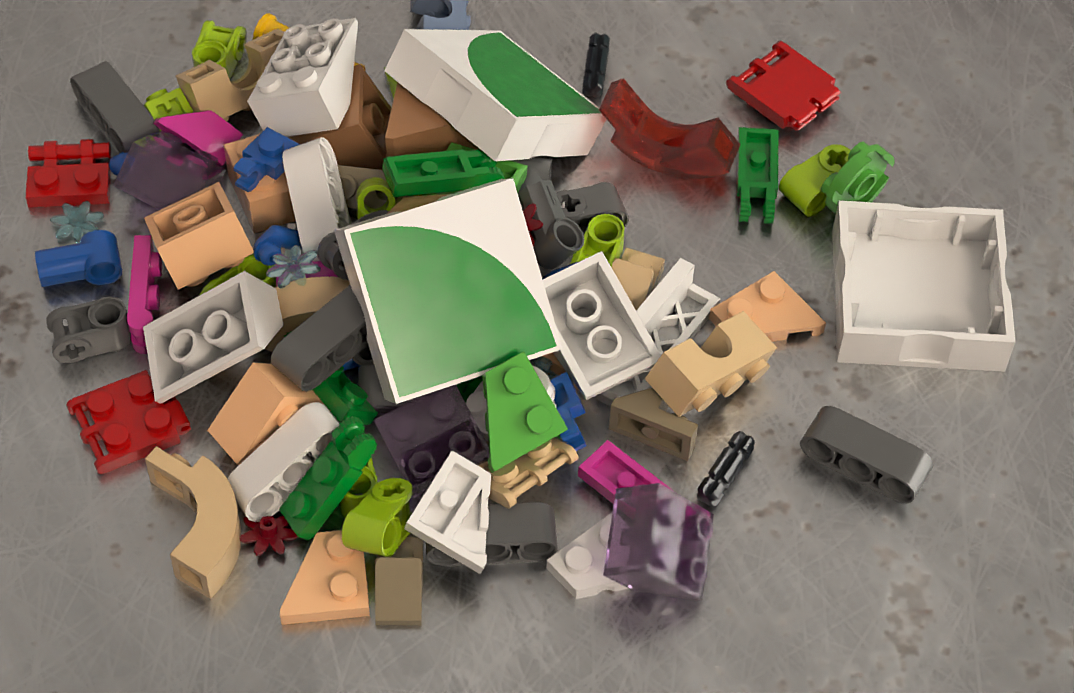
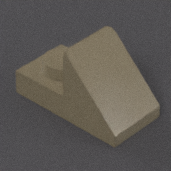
M653 388L615 398L611 404L609 430L686 461L689 460L695 449L698 424L689 421L683 415L678 417L675 413L666 412L668 409L667 403Z
M406 537L391 557L377 555L375 560L376 625H422L424 541L422 539Z

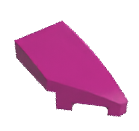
M211 110L157 118L153 123L178 144L187 143L215 167L223 166L226 161L224 144L240 140L243 135Z

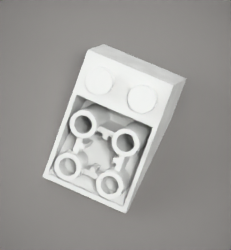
M356 17L344 20L334 18L321 24L309 26L299 24L290 27L284 32L280 43L247 101L263 131L268 127L288 137L339 128L351 102L358 27Z

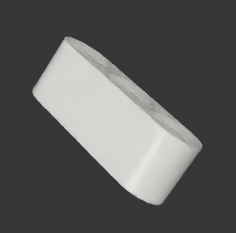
M324 137L286 149L282 156L300 243L305 256L310 262L320 261L317 250L319 243L326 235L333 233L335 229L351 224L336 157L332 146Z
M313 402L299 409L229 475L228 481L235 494L236 502L249 520L259 522L261 518L273 516L277 513L320 454L332 441L331 433L340 424L324 404Z

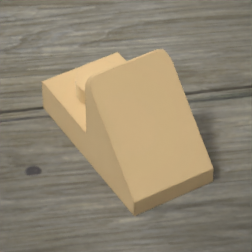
M626 247L622 258H615L611 268L635 310H637L656 288L664 270L665 259Z

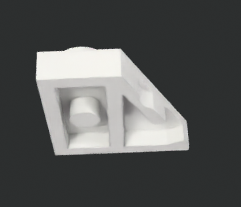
M451 451L408 519L404 529L481 574L487 562L485 549L486 532L489 524L488 497L490 495L491 473Z
M615 510L547 559L546 569L575 599L594 596L604 590L619 591L632 588V582L656 577L658 582L667 581L671 578L673 569Z

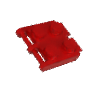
M783 41L776 42L772 46V51L762 59L755 58L751 61L749 68L738 77L733 75L726 80V86L731 92L782 129L790 126L796 131H799L817 117L816 112L822 113L839 99L837 95L841 93L835 86L836 79ZM776 57L779 58V59L776 60L774 63H772L770 66L768 65V63H769L770 61H772L774 58H776ZM753 74L757 75V76H755L753 79H751L749 82H747V83L744 82V81L747 80L749 77H751Z
M147 370L72 398L66 404L69 413L76 416L82 428L80 436L83 443L89 444L96 458L94 466L99 474L111 472L143 459L156 446L165 450L181 443L179 436L191 430L190 422L175 396L161 404L155 401L151 375L149 376ZM84 412H89L94 425L90 426ZM100 440L103 441L105 448L108 452V454L105 456L98 443V441Z

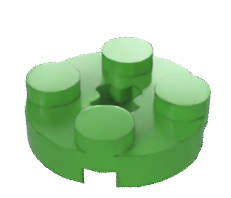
M862 141L855 145L850 151L845 165L838 173L835 172L827 177L821 187V192L826 195L825 204L827 208L836 215L839 201L872 202L885 187L889 179L884 174L887 163L894 167L895 160L893 155L878 144L869 146Z

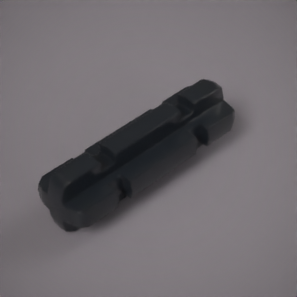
M593 33L589 38V49L587 51L585 75L582 84V93L586 97L599 98L603 94L607 56L610 46V38L605 33L601 35Z
M742 431L733 434L728 442L729 446L723 449L709 470V476L705 477L699 485L697 493L699 501L711 507L718 505L724 496L723 491L728 490L743 467V461L747 460L754 450L755 440L752 436L746 435Z

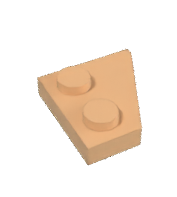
M775 271L711 308L709 320L717 326V324L744 311L772 342L787 340L789 333L810 331L811 336H819L824 333L826 322Z
M342 530L316 533L280 608L281 625L370 616L364 552L346 548L342 541Z

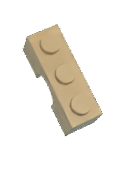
M277 28L244 44L249 64L245 74L236 81L230 82L226 69L211 60L176 75L178 85L193 112L211 110L225 121H228L229 116L241 110H252L247 101L280 43L284 31Z
M742 311L717 324L701 348L690 338L663 352L645 377V380L675 414L680 417L694 408L698 412L704 410L720 394L728 397L747 379L751 383L758 380L769 369L770 365L767 361L777 347L750 317Z

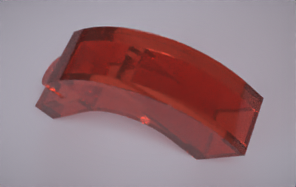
M624 78L611 82L599 108V111L615 128L610 141L622 153L648 169L678 178L704 179L729 173L741 145L719 117L697 124H678L658 116L648 108Z

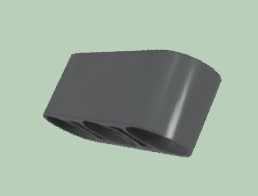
M107 61L70 78V84L77 100L119 154L123 152L137 153L150 147L155 141H161L159 128L153 124L155 120Z
M349 285L284 337L272 352V365L302 391L307 392L319 386L368 345L364 314L351 286Z
M824 406L820 409L800 440L802 451L812 460L899 503H910L915 499L933 468V461L924 450L833 406Z
M539 502L516 503L510 509L501 504H488L489 524L486 532V564L545 561L557 553L556 523L553 507ZM426 542V557L432 564L439 566L464 565Z

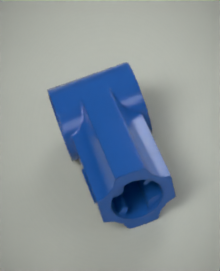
M91 231L81 238L80 243L35 251L41 287L83 279L94 285H108L117 281L122 275L117 238L110 231Z

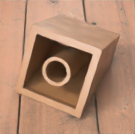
M361 64L354 66L350 106L339 128L336 130L288 136L287 138L301 145L324 137L332 146L337 165L382 170L383 159L387 157L385 135L392 107Z
M397 82L385 135L387 157L446 151L451 142L480 150L458 132L443 116Z

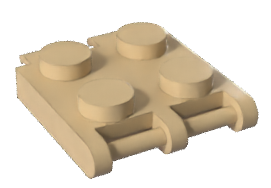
M556 438L547 441L491 473L490 495L488 498L510 509L517 503L516 498L534 485L541 486L548 481L547 476L564 463L572 464L578 460L576 450L571 445ZM480 445L464 456L467 460L491 473L488 468V458H490L489 447Z

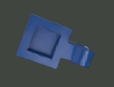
M267 127L242 151L243 158L233 167L236 173L242 175L236 180L235 186L249 193L265 175L277 180L285 172L282 159L284 150L300 144Z
M565 372L550 381L556 392L554 397L556 408L568 428L560 436L563 442H566L578 451L587 445L574 418L586 413L573 381L569 374Z

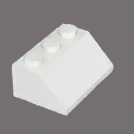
M244 271L143 326L155 401L161 404L263 350L283 327L276 288Z

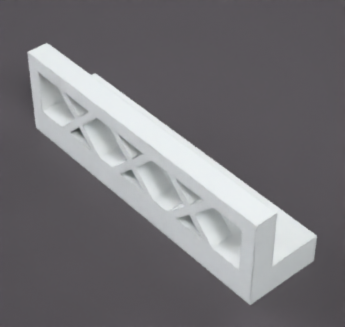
M682 258L677 261L636 310L661 355L672 347L690 338L693 339L709 319L710 309L720 304L719 297L692 283L695 265ZM688 296L703 304L704 307L699 312L682 314L680 304ZM678 325L681 334L678 339L659 340L658 330L660 328ZM651 369L624 382L633 381L635 392L652 388L645 380ZM610 389L594 396V398L611 407L615 398L620 397L611 392Z

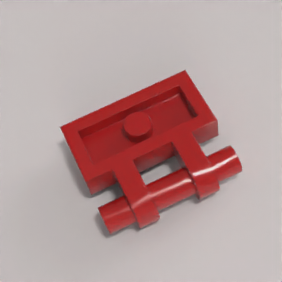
M81 139L80 144H58V141H44V145L28 146L30 162L44 161V166H28L25 196L28 208L110 204L111 171L109 163H95L96 159L111 158L110 142L94 143V139ZM81 159L80 164L59 165L60 160Z

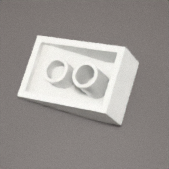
M602 251L543 279L562 346L561 350L555 351L553 354L586 400L653 368L661 354Z

